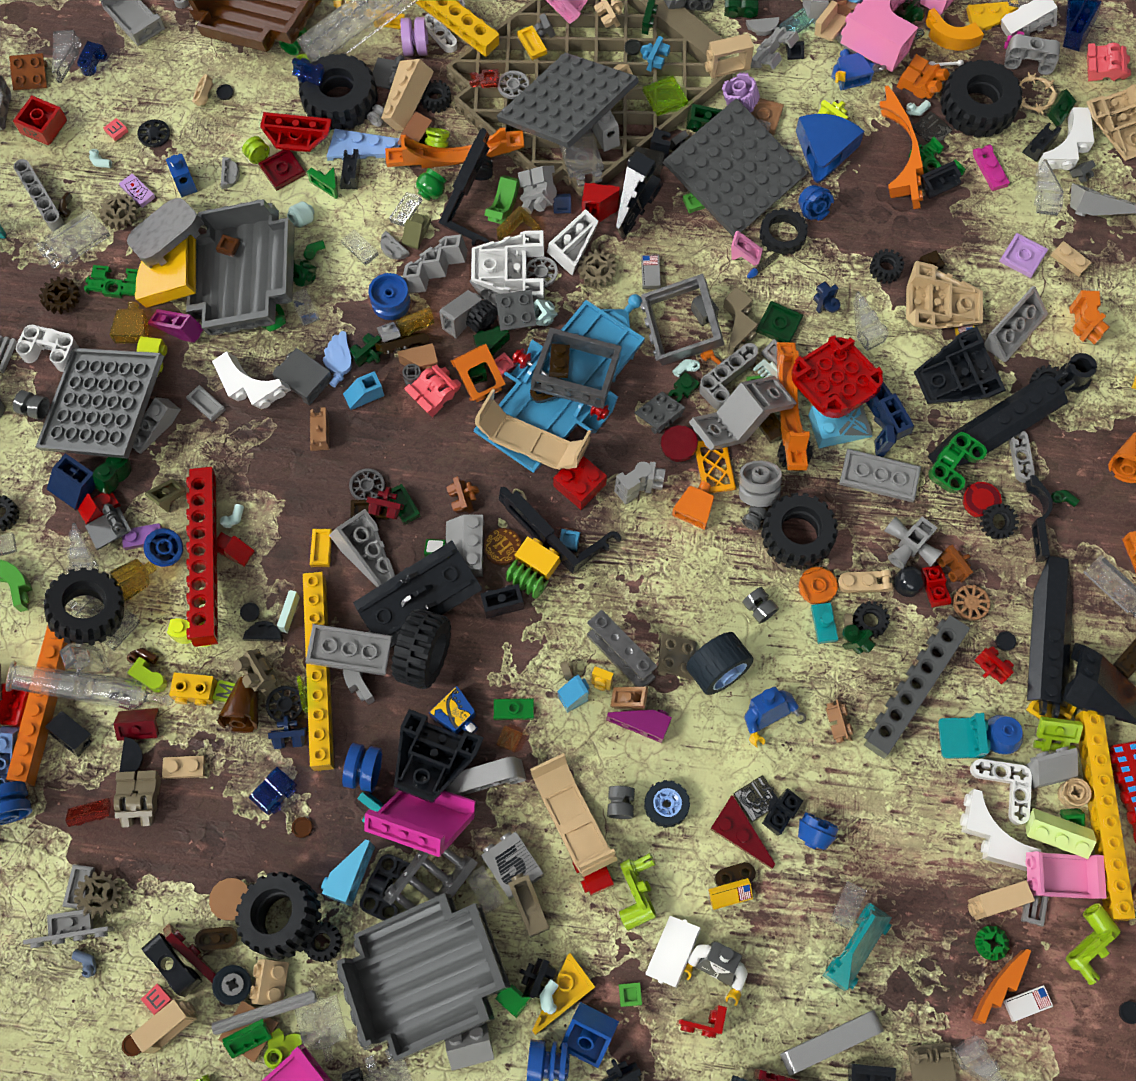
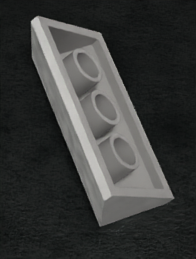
M1035 286L1028 290L993 329L984 343L986 350L1003 362H1006L1048 315Z

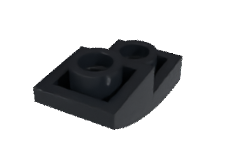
M785 789L764 818L762 824L777 836L781 835L789 820L796 815L803 800L790 789Z

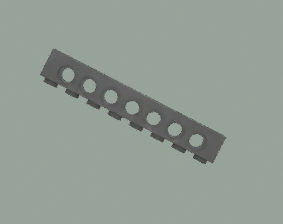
M951 615L946 620L941 619L936 627L939 631L936 635L932 633L926 642L929 645L926 651L923 649L916 657L918 663L916 666H910L906 672L908 678L905 682L901 680L895 689L898 691L895 698L892 696L885 704L887 710L885 713L880 712L875 719L876 727L874 730L870 728L864 736L866 739L864 746L883 759L888 756L970 630V627ZM942 635L948 636L950 642H946L942 638ZM932 650L937 651L940 657H935L932 654ZM922 666H927L930 673L924 672ZM911 682H917L920 686V689L914 688ZM901 697H906L910 704H904L901 701ZM891 713H896L899 716V721L893 720ZM880 729H886L889 737L882 736Z

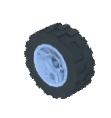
M667 780L657 782L654 786L652 785L644 801V809L650 821L654 822L657 826H663V828H672L682 823L690 807V798L686 793V789H683L675 781ZM665 800L671 803L670 807L667 808L663 805Z

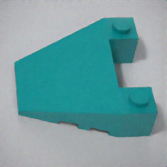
M871 902L868 903L858 917L856 923L859 926L842 954L832 959L822 976L843 991H847L849 988L853 989L859 980L856 976L882 934L886 935L890 930L892 924L889 922L892 917Z

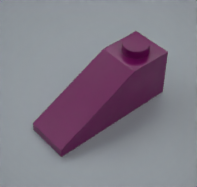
M157 309L148 321V324L183 341L193 343L199 339L203 331L201 325L189 314Z
M660 709L658 711L608 712L606 721L661 744L672 719L667 712Z

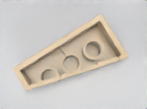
M420 59L399 62L381 117L395 131L404 130L434 72Z

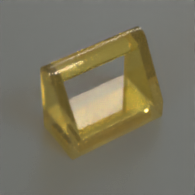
M518 206L496 229L497 239L500 241L504 240V237H508L522 222L532 228L530 231L541 230V227L525 209Z

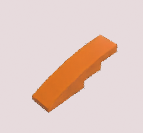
M1021 950L1002 968L981 998L971 1021L977 1024H985L991 1007L1000 1008L1006 992L1017 991L1031 950Z

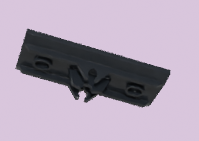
M450 541L354 601L353 604L371 633L392 636L391 647H393L397 643L402 625L412 611L423 609L443 615L483 589L454 542Z

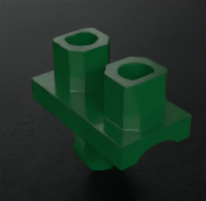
M906 0L903 4L904 11L898 9L895 12L897 16L910 23L922 21L925 17L924 8L920 6V0Z
M368 333L362 339L365 344L363 348L357 344L350 348V352L359 368L365 362L370 364L374 361L378 364L381 361L379 355L383 352L377 351L375 344L380 343L382 339L378 335L375 337Z
M852 624L845 626L843 629V638L848 641L842 645L845 650L853 649L857 654H861L863 651L869 653L876 646V643L870 638L873 633L869 629L859 631L858 627Z

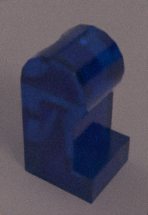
M87 41L77 61V65L84 76L94 75L100 59H106L107 53L103 45Z

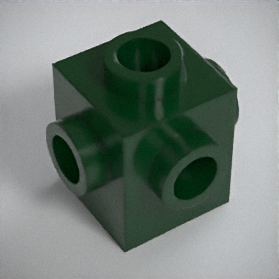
M295 259L293 271L294 284L300 287L312 284L316 279L317 267L308 260Z

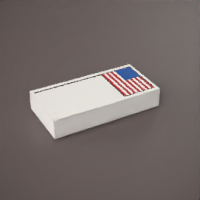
M1044 985L1003 1000L1012 1022L1053 1007Z

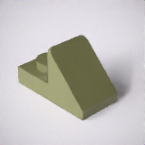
M414 212L411 220L406 219L402 245L418 250L429 228L431 218Z
M171 479L145 492V496L166 512H169L171 502L185 495L186 488L174 479Z

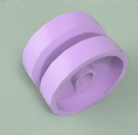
M416 17L414 28L410 18H401V40L404 57L413 56L414 45H416L419 56H428V30L425 17Z

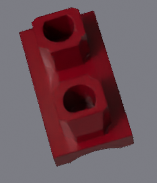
M386 487L385 491H378L377 496L383 497V500L367 497L366 502L369 503V514L380 516L382 506L388 507L386 517L397 520L400 510H404L405 505L390 502V499H397V494L392 493L391 487Z

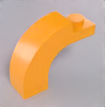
M935 8L928 11L925 20L927 27L930 28L928 36L937 45L955 51L969 50L980 45L984 33L976 22L964 27H954L947 24Z

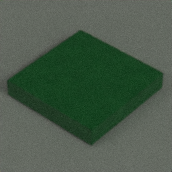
M770 301L756 332L770 339H775L777 342L791 343L804 315Z

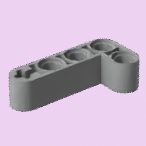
M747 343L701 379L699 392L714 409L719 410L730 396L725 386L755 363L758 354V348L755 344ZM704 385H710V386H712V387H711V388H707V387H705ZM718 397H721V398H723L724 400H723V401H720V400H718L717 398H718Z
M506 757L463 770L444 791L464 796L503 783L517 784L526 781V775L522 759Z

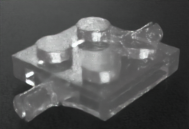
M312 986L308 988V991H315L317 1001L294 1009L302 1044L305 1045L308 1051L322 1049L325 1062L334 1060L331 1046L339 1041L348 1039L338 996L335 995L326 999L319 998L317 986Z

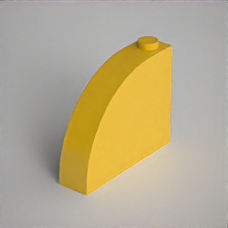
M189 235L163 256L167 261L164 265L161 266L157 263L152 265L150 269L141 261L136 277L135 298L146 308L196 294V239L192 235Z

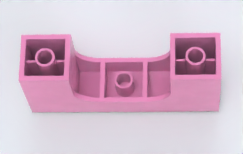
M863 0L861 4H857L854 12H850L846 17L845 22L847 24L841 32L842 39L840 43L875 63L886 65V69L893 72L909 53L918 27L893 13L906 0ZM920 0V4L929 9L935 8L942 15L954 0Z

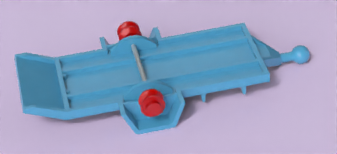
M633 294L628 298V305L624 310L599 309L585 300L561 329L565 332L622 346L620 359L612 382H615L616 376L630 359L633 360L634 354L645 342L643 336L630 329L629 314L633 309L639 308L642 302V298L638 294ZM532 339L527 354H524V348L517 350L512 359H514V365L519 363L512 373L506 371L504 375L515 381L516 384L499 403L501 409L507 415L563 439L569 436L577 424L595 434L613 412L618 396L609 391L603 409L590 405L586 406V404L564 398L536 403L530 395L531 379L543 346ZM551 347L541 372L542 375L549 376ZM570 348L568 378L562 379L602 390L612 359ZM477 426L473 432L534 473L543 465L524 454L514 452L492 442Z

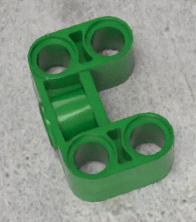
M960 432L940 452L937 460L930 468L928 476L931 481L947 492L956 493L965 486L964 477L954 470L961 458L963 457L971 463L979 462L986 456L987 449L982 443L967 433ZM956 439H962L964 441V446H959L956 442ZM973 449H977L979 451V457H975L973 455ZM936 468L942 470V477H938L935 474ZM951 479H955L958 482V488H954L951 485Z

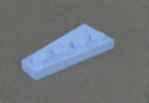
M334 129L326 156L327 161H334V158H342L343 160L344 150H347L349 155H353V149L359 150L360 159H367V157L371 156L386 158L385 148L401 147L398 145L399 138Z

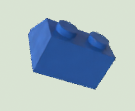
M580 1002L562 1042L568 1043L569 1054L599 1068L619 1021Z

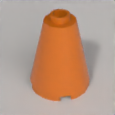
M1136 432L1121 446L1108 464L1109 471L1111 472L1112 470L1115 474L1114 477L1127 483H1136Z

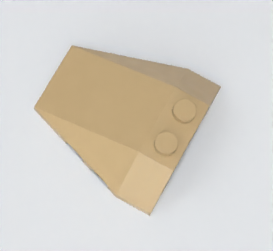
M1136 84L1106 97L1102 95L1088 100L1087 105L1093 120L1124 161L1135 158Z
M919 261L914 263L906 288V319L913 326L932 330L983 323L982 290L965 281L960 282L952 278V274H945L937 270L938 267L933 264Z

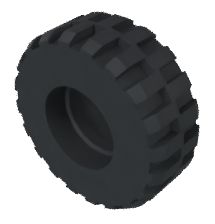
M340 53V55L329 54L326 57L322 56L317 61L309 64L308 69L304 70L303 77L299 81V95L307 116L331 119L330 130H350L357 125L363 124L364 120L367 119L368 113L372 112V108L378 100L373 72L367 67L366 63L352 55L347 56ZM336 87L352 89L342 97L333 98L326 96L328 91Z
M991 60L966 62L951 72L946 81L940 99L942 113L946 116L947 122L953 125L954 129L960 130L965 135L990 137L993 134H999L1011 125L1023 99L1022 88L1019 86L1020 82L1017 77H1014L1010 69H1006L1000 63L997 64ZM980 93L986 95L993 103H978L969 94Z

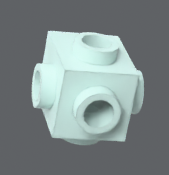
M537 299L534 301L536 325L548 326L558 315L554 310L555 306L549 300Z

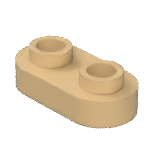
M204 74L199 80L192 102L197 106L207 103L209 98L207 96L208 92L213 87V79L207 74Z

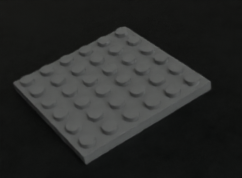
M565 52L496 116L499 122L570 148L639 83V80L635 75Z
M737 98L663 161V164L733 238L736 231L742 233L807 175V171Z
M72 348L36 448L41 451L128 459L164 356L161 353Z

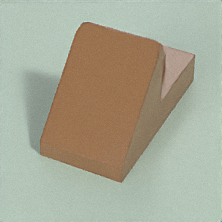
M613 687L610 707L614 709H633L635 711L643 710L646 706L648 687Z

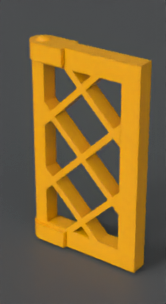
M698 441V449L695 455L700 479L707 482L706 479L709 478L716 483L715 486L710 488L708 493L736 490L728 447L722 448L723 453L712 450V452L720 456L714 464L706 458L711 452L710 450H708L704 457L701 455L700 448L706 446L703 441ZM722 458L725 459L726 471L717 465ZM703 461L713 466L708 473H705ZM714 468L724 473L719 481L710 476ZM725 475L729 477L730 484L724 485L721 483Z

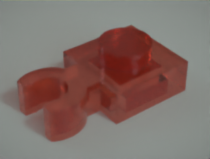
M499 69L482 70L481 74L472 72L470 76L474 80H469V84L471 87H477L479 84L481 88L498 87Z

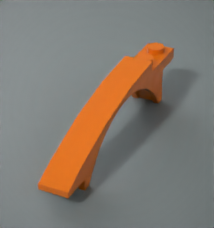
M885 86L886 100L880 101V108L883 109L881 114L883 117L900 124L908 132L912 140V152L907 165L900 175L888 184L890 198L911 195L913 209L921 208L920 201H923L922 190H919L918 186H922L921 178L924 174L918 141L909 117L897 96L889 86Z
M500 128L489 137L487 145L490 149L486 156L494 157L524 148L523 130L506 132L505 128ZM401 135V147L385 148L387 167L421 165L423 169L462 164L472 145L440 148L425 145L411 139L407 135Z
M777 342V377L797 403L791 409L780 411L783 446H785L787 469L807 470L806 449L810 433L802 428L798 408L797 387L793 383L791 376L795 360L799 357V353L796 351L795 343Z

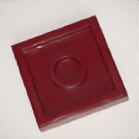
M283 149L258 163L260 169L276 191L306 175L305 170L290 150Z

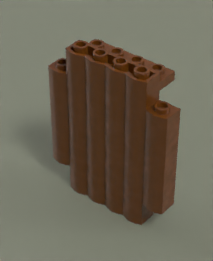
M188 0L191 5L188 10L193 19L199 21L196 27L201 36L268 52L275 40L290 44L294 43L298 38L299 32L304 29L307 20L313 15L315 8L322 0Z

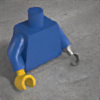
M844 49L840 52L837 64L833 67L831 78L835 80V83H839L840 90L842 91L870 84L874 72L883 71L887 66L872 63L864 58L863 55L859 53L851 54L849 49Z
M772 687L751 699L749 709L744 717L748 731L751 733L749 741L758 748V740L763 745L765 744V739L757 731L787 716L790 712L795 714L796 717L803 715V720L797 721L798 724H803L806 721V715L803 712H799L800 707L790 692L779 691L776 687Z

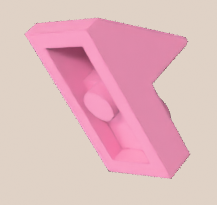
M736 231L731 245L732 260L743 257L754 266L759 264L763 249L741 232Z

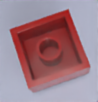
M31 95L13 122L20 134L49 146L67 122V118L61 107Z
M584 456L577 468H562L553 477V486L580 510L607 484V475Z

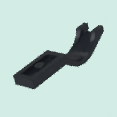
M1031 475L1030 481L1025 482L1026 492L1036 496L1043 507L1042 517L1037 518L1031 525L1036 562H1044L1050 556L1045 520L1052 511L1053 500L1049 491L1038 477Z

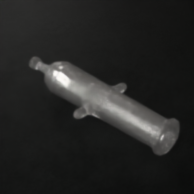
M16 661L11 662L6 680L7 692L13 689L126 710L138 709L145 702H159L165 706L173 703V699L169 694L163 696L152 694L146 690L142 682L136 679L20 665Z

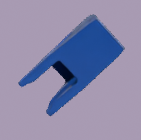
M810 114L799 117L796 134L814 182H822L860 146L864 134L863 129L845 118L830 114Z

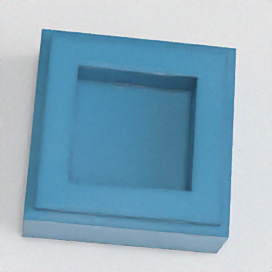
M561 529L560 541L570 551L577 552L580 532Z

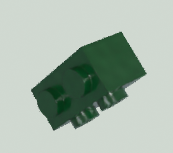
M692 104L688 112L686 129L697 132L721 112L722 109Z

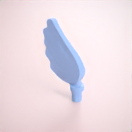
M341 331L339 335H334L328 343V347L324 349L325 357L323 358V363L330 372L334 373V377L329 382L332 387H336L344 379L343 375L347 374L352 368V358L345 331Z

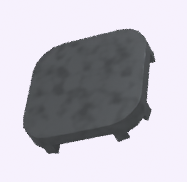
M175 198L162 205L136 226L128 235L127 244L148 268L151 269L152 265L157 263L162 266L167 263L163 256L189 235L196 239L200 235L198 230L201 226H204V222L183 199Z

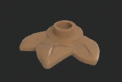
M834 0L838 2L837 13L846 17L857 6V3L849 2L848 0Z

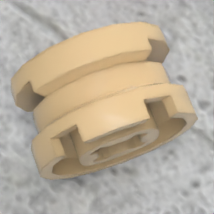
M1071 778L1059 786L1057 792L1061 804L1070 809H1077L1087 804L1092 794L1088 783L1080 778Z

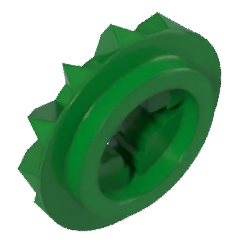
M986 926L976 934L975 946L983 958L997 961L1006 956L1010 949V939L1007 938L1005 931L997 926ZM994 937L995 942L1000 946H995L991 950V944L984 940H991Z

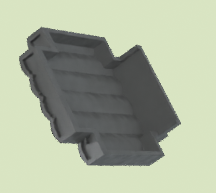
M264 199L198 212V216L207 227V234H200L196 238V294L187 296L186 312L194 319H202L201 328L208 335H220L225 332H237L242 329H253L258 326L275 324L276 304H287L293 301L294 224L289 218L279 219V210L273 203H267ZM223 234L239 239L241 242L234 257L216 251V247Z
M447 893L441 894L354 934V947L360 955L353 959L343 958L336 961L338 978L344 986V997L351 1008L350 1015L353 1024L358 1030L357 1037L360 1046L364 1050H371L388 1042V1052L391 1058L394 1059V1062L402 1061L494 1020L493 1010L488 997L510 988L508 976L503 967L481 904L474 903L457 911L451 894Z

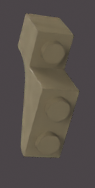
M738 287L725 298L723 308L730 313L734 322L728 347L729 355H732L745 345L748 340L752 341L757 335L758 324L748 317L752 311L753 299Z
M521 873L512 877V882L508 884L529 937H534L549 930L529 875L524 876Z

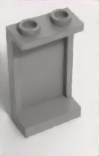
M100 0L108 15L137 46L165 29L161 17L157 13L154 15L141 0Z

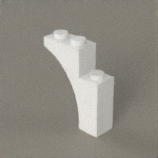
M1072 108L1067 118L1068 135L1066 140L1055 149L1043 153L1038 162L1039 169L1072 170L1079 160L1078 153H1088L1094 144V135L1089 108Z
M227 351L212 361L228 396L238 402L246 399L248 396L251 404L262 410L291 391L289 385L280 379L271 381L252 379L243 370L237 357Z
M973 789L969 794H966L964 798L966 810L960 819L961 832L986 839L983 840L981 845L982 859L1027 871L1025 863L1026 852H1041V849L1025 845L1005 833L988 812L982 791Z

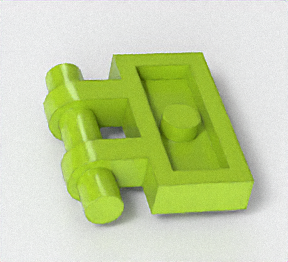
M1040 716L1036 735L1042 741L1034 740L1033 748L1041 749V751L1049 752V750L1056 751L1062 747H1068L1069 750L1076 748V745H1070V743H1079L1083 729L1082 722ZM1052 740L1061 741V742H1060V743H1054V742H1052Z

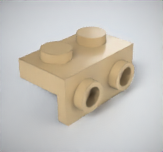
M266 959L258 960L253 969L254 985L249 993L251 1004L269 1005L283 1000L289 962Z

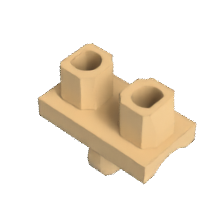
M601 0L594 6L599 16L608 12V14L600 18L606 28L615 24L616 28L620 26L615 13L618 15L622 13L624 5L621 0H611L610 5L607 0Z

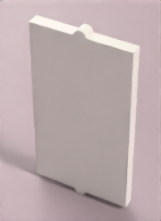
M670 916L648 966L646 975L657 979L660 984L664 982L677 988L701 928L688 923L686 919L682 921Z

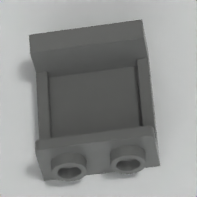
M298 348L290 352L284 362L278 365L272 374L275 380L280 379L287 383L290 389L301 396L303 402L307 405H310L332 380L328 369Z

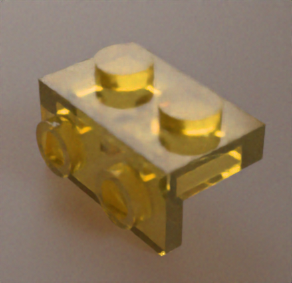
M430 307L398 319L394 323L402 337L434 324V318Z

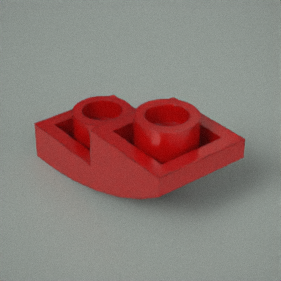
M941 566L921 568L926 579L925 590L931 607L950 605L952 599L945 585L946 578Z

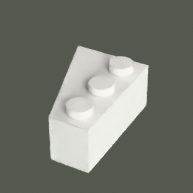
M1033 0L1028 4L1020 6L1018 10L1006 14L1001 19V29L1006 36H1014L1018 31L1024 32V36H1030V32L1036 30L1041 32L1044 30L1043 27L1049 25L1051 27L1057 26V6L1053 0Z

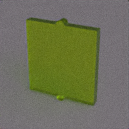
M300 675L296 677L301 707L306 714L308 713L307 695L304 680Z

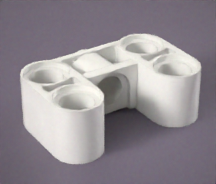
M36 325L26 326L16 345L17 353L26 363L35 362L41 350H51L50 360L61 372H64L72 348H79L71 334Z

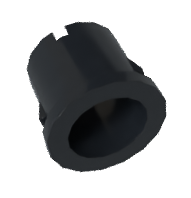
M1086 353L1075 354L1068 363L1060 368L1063 372L1066 370L1068 376L1064 379L1066 383L1070 380H1074L1076 383L1068 391L1078 393L1089 387L1097 368V363L1091 355Z

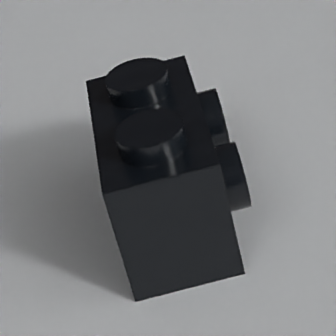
M519 584L507 585L501 589L488 590L480 594L486 619L524 609Z

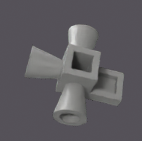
M922 516L908 530L895 517L884 532L901 539L898 545L899 548L888 556L889 561L894 566L903 569L910 555L914 557L918 552L931 567L943 553L926 544L928 539L937 530V527Z

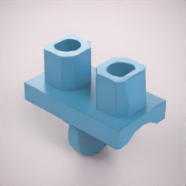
M658 36L654 46L649 43L648 45H643L640 50L643 55L642 58L647 59L649 63L646 70L650 72L653 67L662 69L665 58L660 57L659 54L668 57L671 46L663 43V37Z

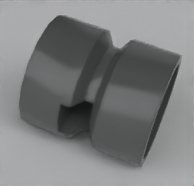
M24 390L19 391L13 401L15 413L37 420H43L50 408V402L47 397L34 395Z
M763 587L755 589L742 601L749 611H753V617L759 624L768 620L779 610V607L773 600H768L769 595Z
M628 786L609 787L608 799L611 803L608 804L607 817L633 819L634 806L631 802L634 801L635 788Z

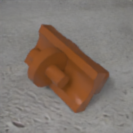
M458 476L453 478L454 483L446 487L449 496L454 497L458 495L459 498L451 504L453 511L456 513L463 511L468 513L474 512L471 501L476 500L475 495L479 493V488L472 486L471 482L466 483L464 480H460Z
M953 545L947 547L937 559L941 567L947 565L950 567L951 571L948 573V577L952 582L960 581L962 583L973 573L968 562L971 558L970 554L963 556Z

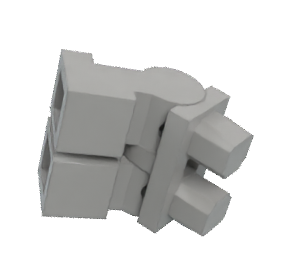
M554 165L518 172L520 188H523L524 191L520 197V200L523 202L521 209L525 214H532L534 209L541 212L547 206L553 205V199L557 195L552 173H555Z
M639 462L635 469L627 475H624L622 472L616 476L614 491L626 505L638 497L639 491L646 490L645 493H651L652 488L662 490L666 469L655 468L656 462H650V464Z

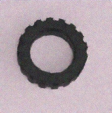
M774 209L763 218L759 237L762 240V245L766 246L768 251H773L776 255L794 254L805 243L808 225L807 223L805 224L804 217H801L798 212H793L792 209ZM777 222H786L796 228L798 236L794 240L782 242L776 240L770 234L769 228Z

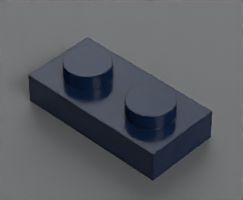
M886 425L874 440L876 456L884 457L896 443L897 434L894 432V425Z

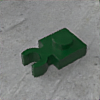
M685 372L674 383L675 389L671 390L668 396H677L678 398L675 401L680 403L682 396L684 395L688 398L699 387L700 382Z

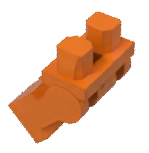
M916 54L900 77L896 87L901 90L905 88L913 92L918 98L923 99L927 97L929 99L936 92L941 91L942 82L948 80L950 73L947 68L941 69L939 64L930 65L928 60Z
M1081 290L1076 300L1069 307L1070 314H1075L1074 334L1080 336L1079 339L1082 342L1088 339L1094 345L1110 328L1103 321L1106 315L1104 313L1100 314L1098 310L1101 305L1100 291Z

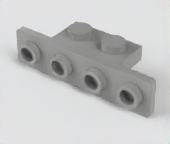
M84 909L47 915L48 936L23 940V945H30V948L44 947V942L52 941V945L63 944L65 939L73 938V941L86 940L87 935L93 934L95 938L106 937L108 932L114 931V927L106 926L93 929L91 913L84 916Z

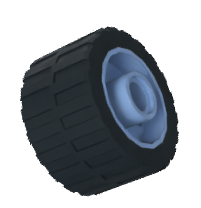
M725 632L711 639L697 650L687 662L686 669L706 695H713L724 690L745 674L753 664L754 658L734 632Z

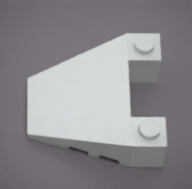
M543 230L520 232V235L511 238L508 236L504 237V240L495 243L492 241L473 247L471 281L499 294L532 289L534 301L537 299L545 300L544 279H527V257H544Z

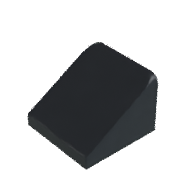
M804 41L796 42L792 48H789L786 43L787 60L804 59Z

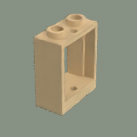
M749 33L709 42V48L706 51L707 61L705 62L706 72H709L711 79L750 70L754 45ZM739 53V56L718 61L719 57Z
M1025 880L969 899L968 910L971 916L975 917V920H979L1023 906L1035 900L1028 882Z
M174 999L130 1036L142 1053L155 1054L197 1019L194 1014L196 1010L189 1001L186 1003L183 1000Z

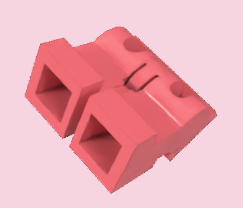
M1095 43L1088 44V82L1103 80L1104 77H1109L1113 81L1118 78L1122 80L1128 78L1131 75V70L1127 68L1130 56L1127 55L1126 47H1120L1118 43H1109L1103 46H1095Z
M436 364L432 368L424 370L415 382L407 385L404 389L433 418L445 402L453 399L454 394L461 387V382L458 379L451 380L449 378V370L446 367L439 368Z

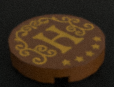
M495 529L485 538L483 544L484 553L487 559L495 565H510L516 560L515 554L521 546V539L511 529Z

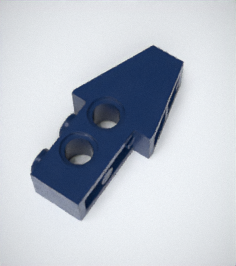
M883 382L880 392L867 401L866 404L875 416L874 421L882 429L886 425H894V432H896L897 440L912 434L914 424L896 393L892 394Z

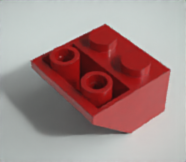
M585 183L582 197V212L586 209L598 220V223L619 210L620 187Z

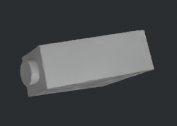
M467 290L441 308L439 313L442 329L454 338H457L467 327L466 321L467 317L470 316L469 312H472V308L476 307V304L482 300L480 295Z

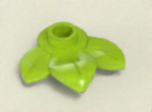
M280 1028L272 1032V1039L268 1040V1049L264 1054L266 1066L275 1069L292 1054L291 1052L297 1046L302 1045V1035L289 1034L284 1036ZM274 1053L279 1055V1059L276 1062L272 1060Z

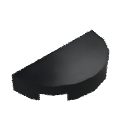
M259 621L255 622L254 625L245 631L243 640L283 642V637L279 628L272 622Z
M124 737L119 772H136L141 767L143 751L134 739Z

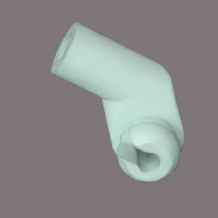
M927 100L920 106L908 103L906 105V112L909 115L921 116L931 107V104Z
M97 149L89 151V159L94 166L101 168L112 167V161L110 159H102Z
M685 359L672 372L676 377H680L685 371H697L700 368V363L697 360Z
M235 504L232 515L222 516L220 524L224 528H231L240 523L244 506Z
M551 979L540 993L541 1008L550 1015L555 1013L557 1009L552 995L559 986Z

